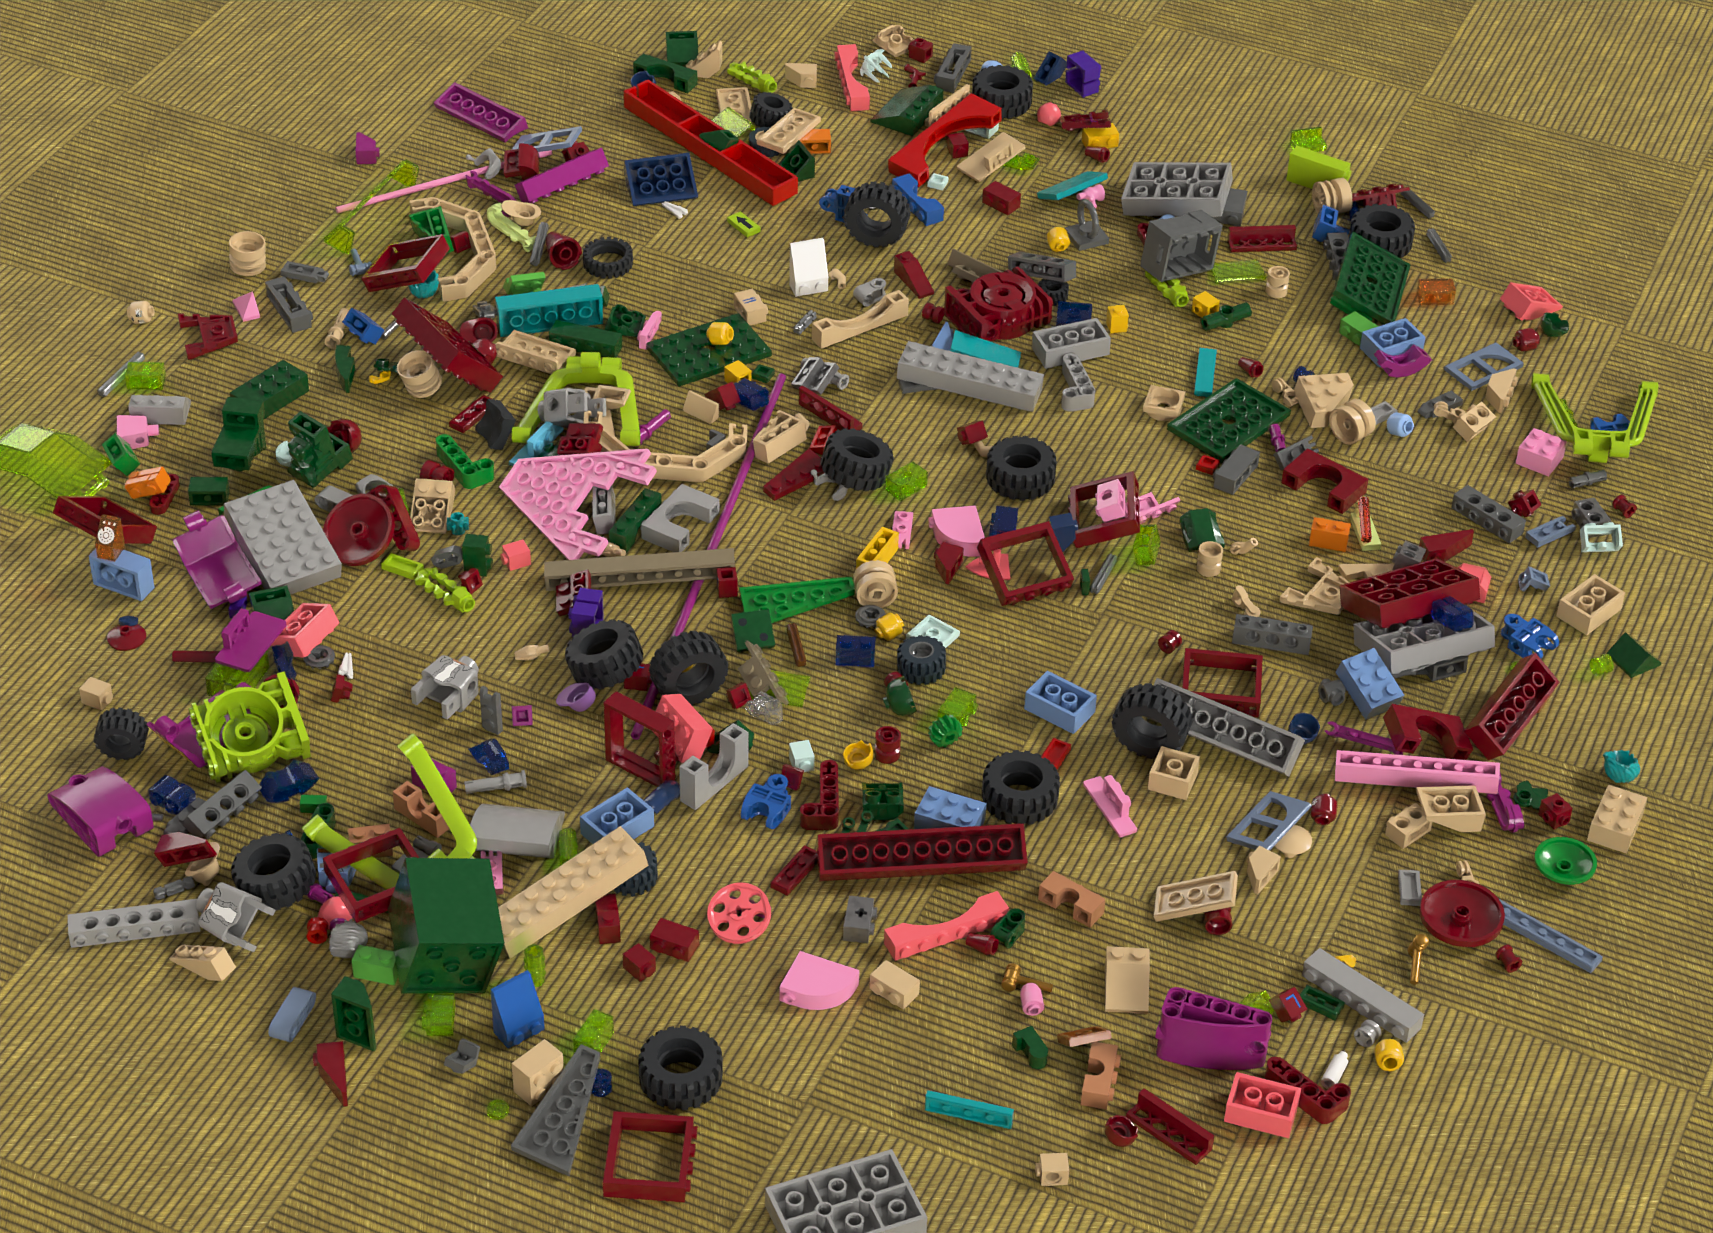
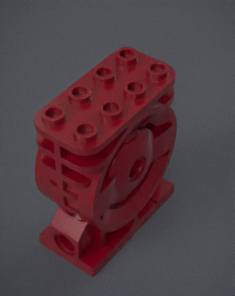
M1014 267L1012 271L1005 270L1004 272L983 275L973 282L971 289L961 288L955 290L951 285L945 287L944 316L960 332L991 342L997 339L1018 338L1028 333L1033 327L1039 328L1042 326V323L1044 325L1051 323L1052 298L1019 267Z

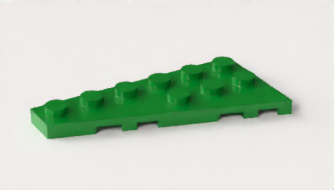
M852 577L739 587V594L743 612L769 609L771 623L853 596L855 595V587Z

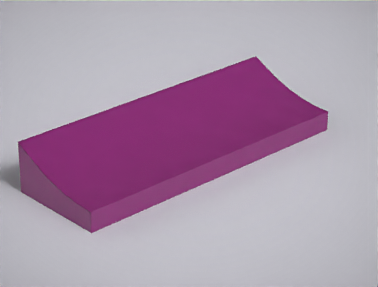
M456 82L434 102L436 108L505 143L517 133L528 129L525 117Z

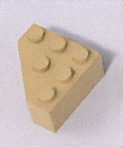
M1348 373L1298 376L1294 393L1310 428L1328 427L1332 411L1349 401L1354 384Z

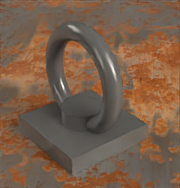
M1087 199L1081 200L1077 208L1079 224L1064 227L1067 230L1070 241L1079 251L1109 244V237L1099 226V219L1094 205ZM1085 206L1090 212L1092 221L1085 222Z

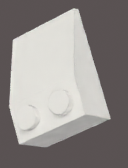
M823 238L790 243L789 285L795 297L828 291V269Z

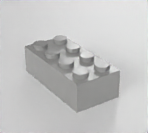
M1097 318L1033 331L1032 349L1045 369L1063 365V356L1068 353L1076 354L1080 361L1110 354L1111 337Z

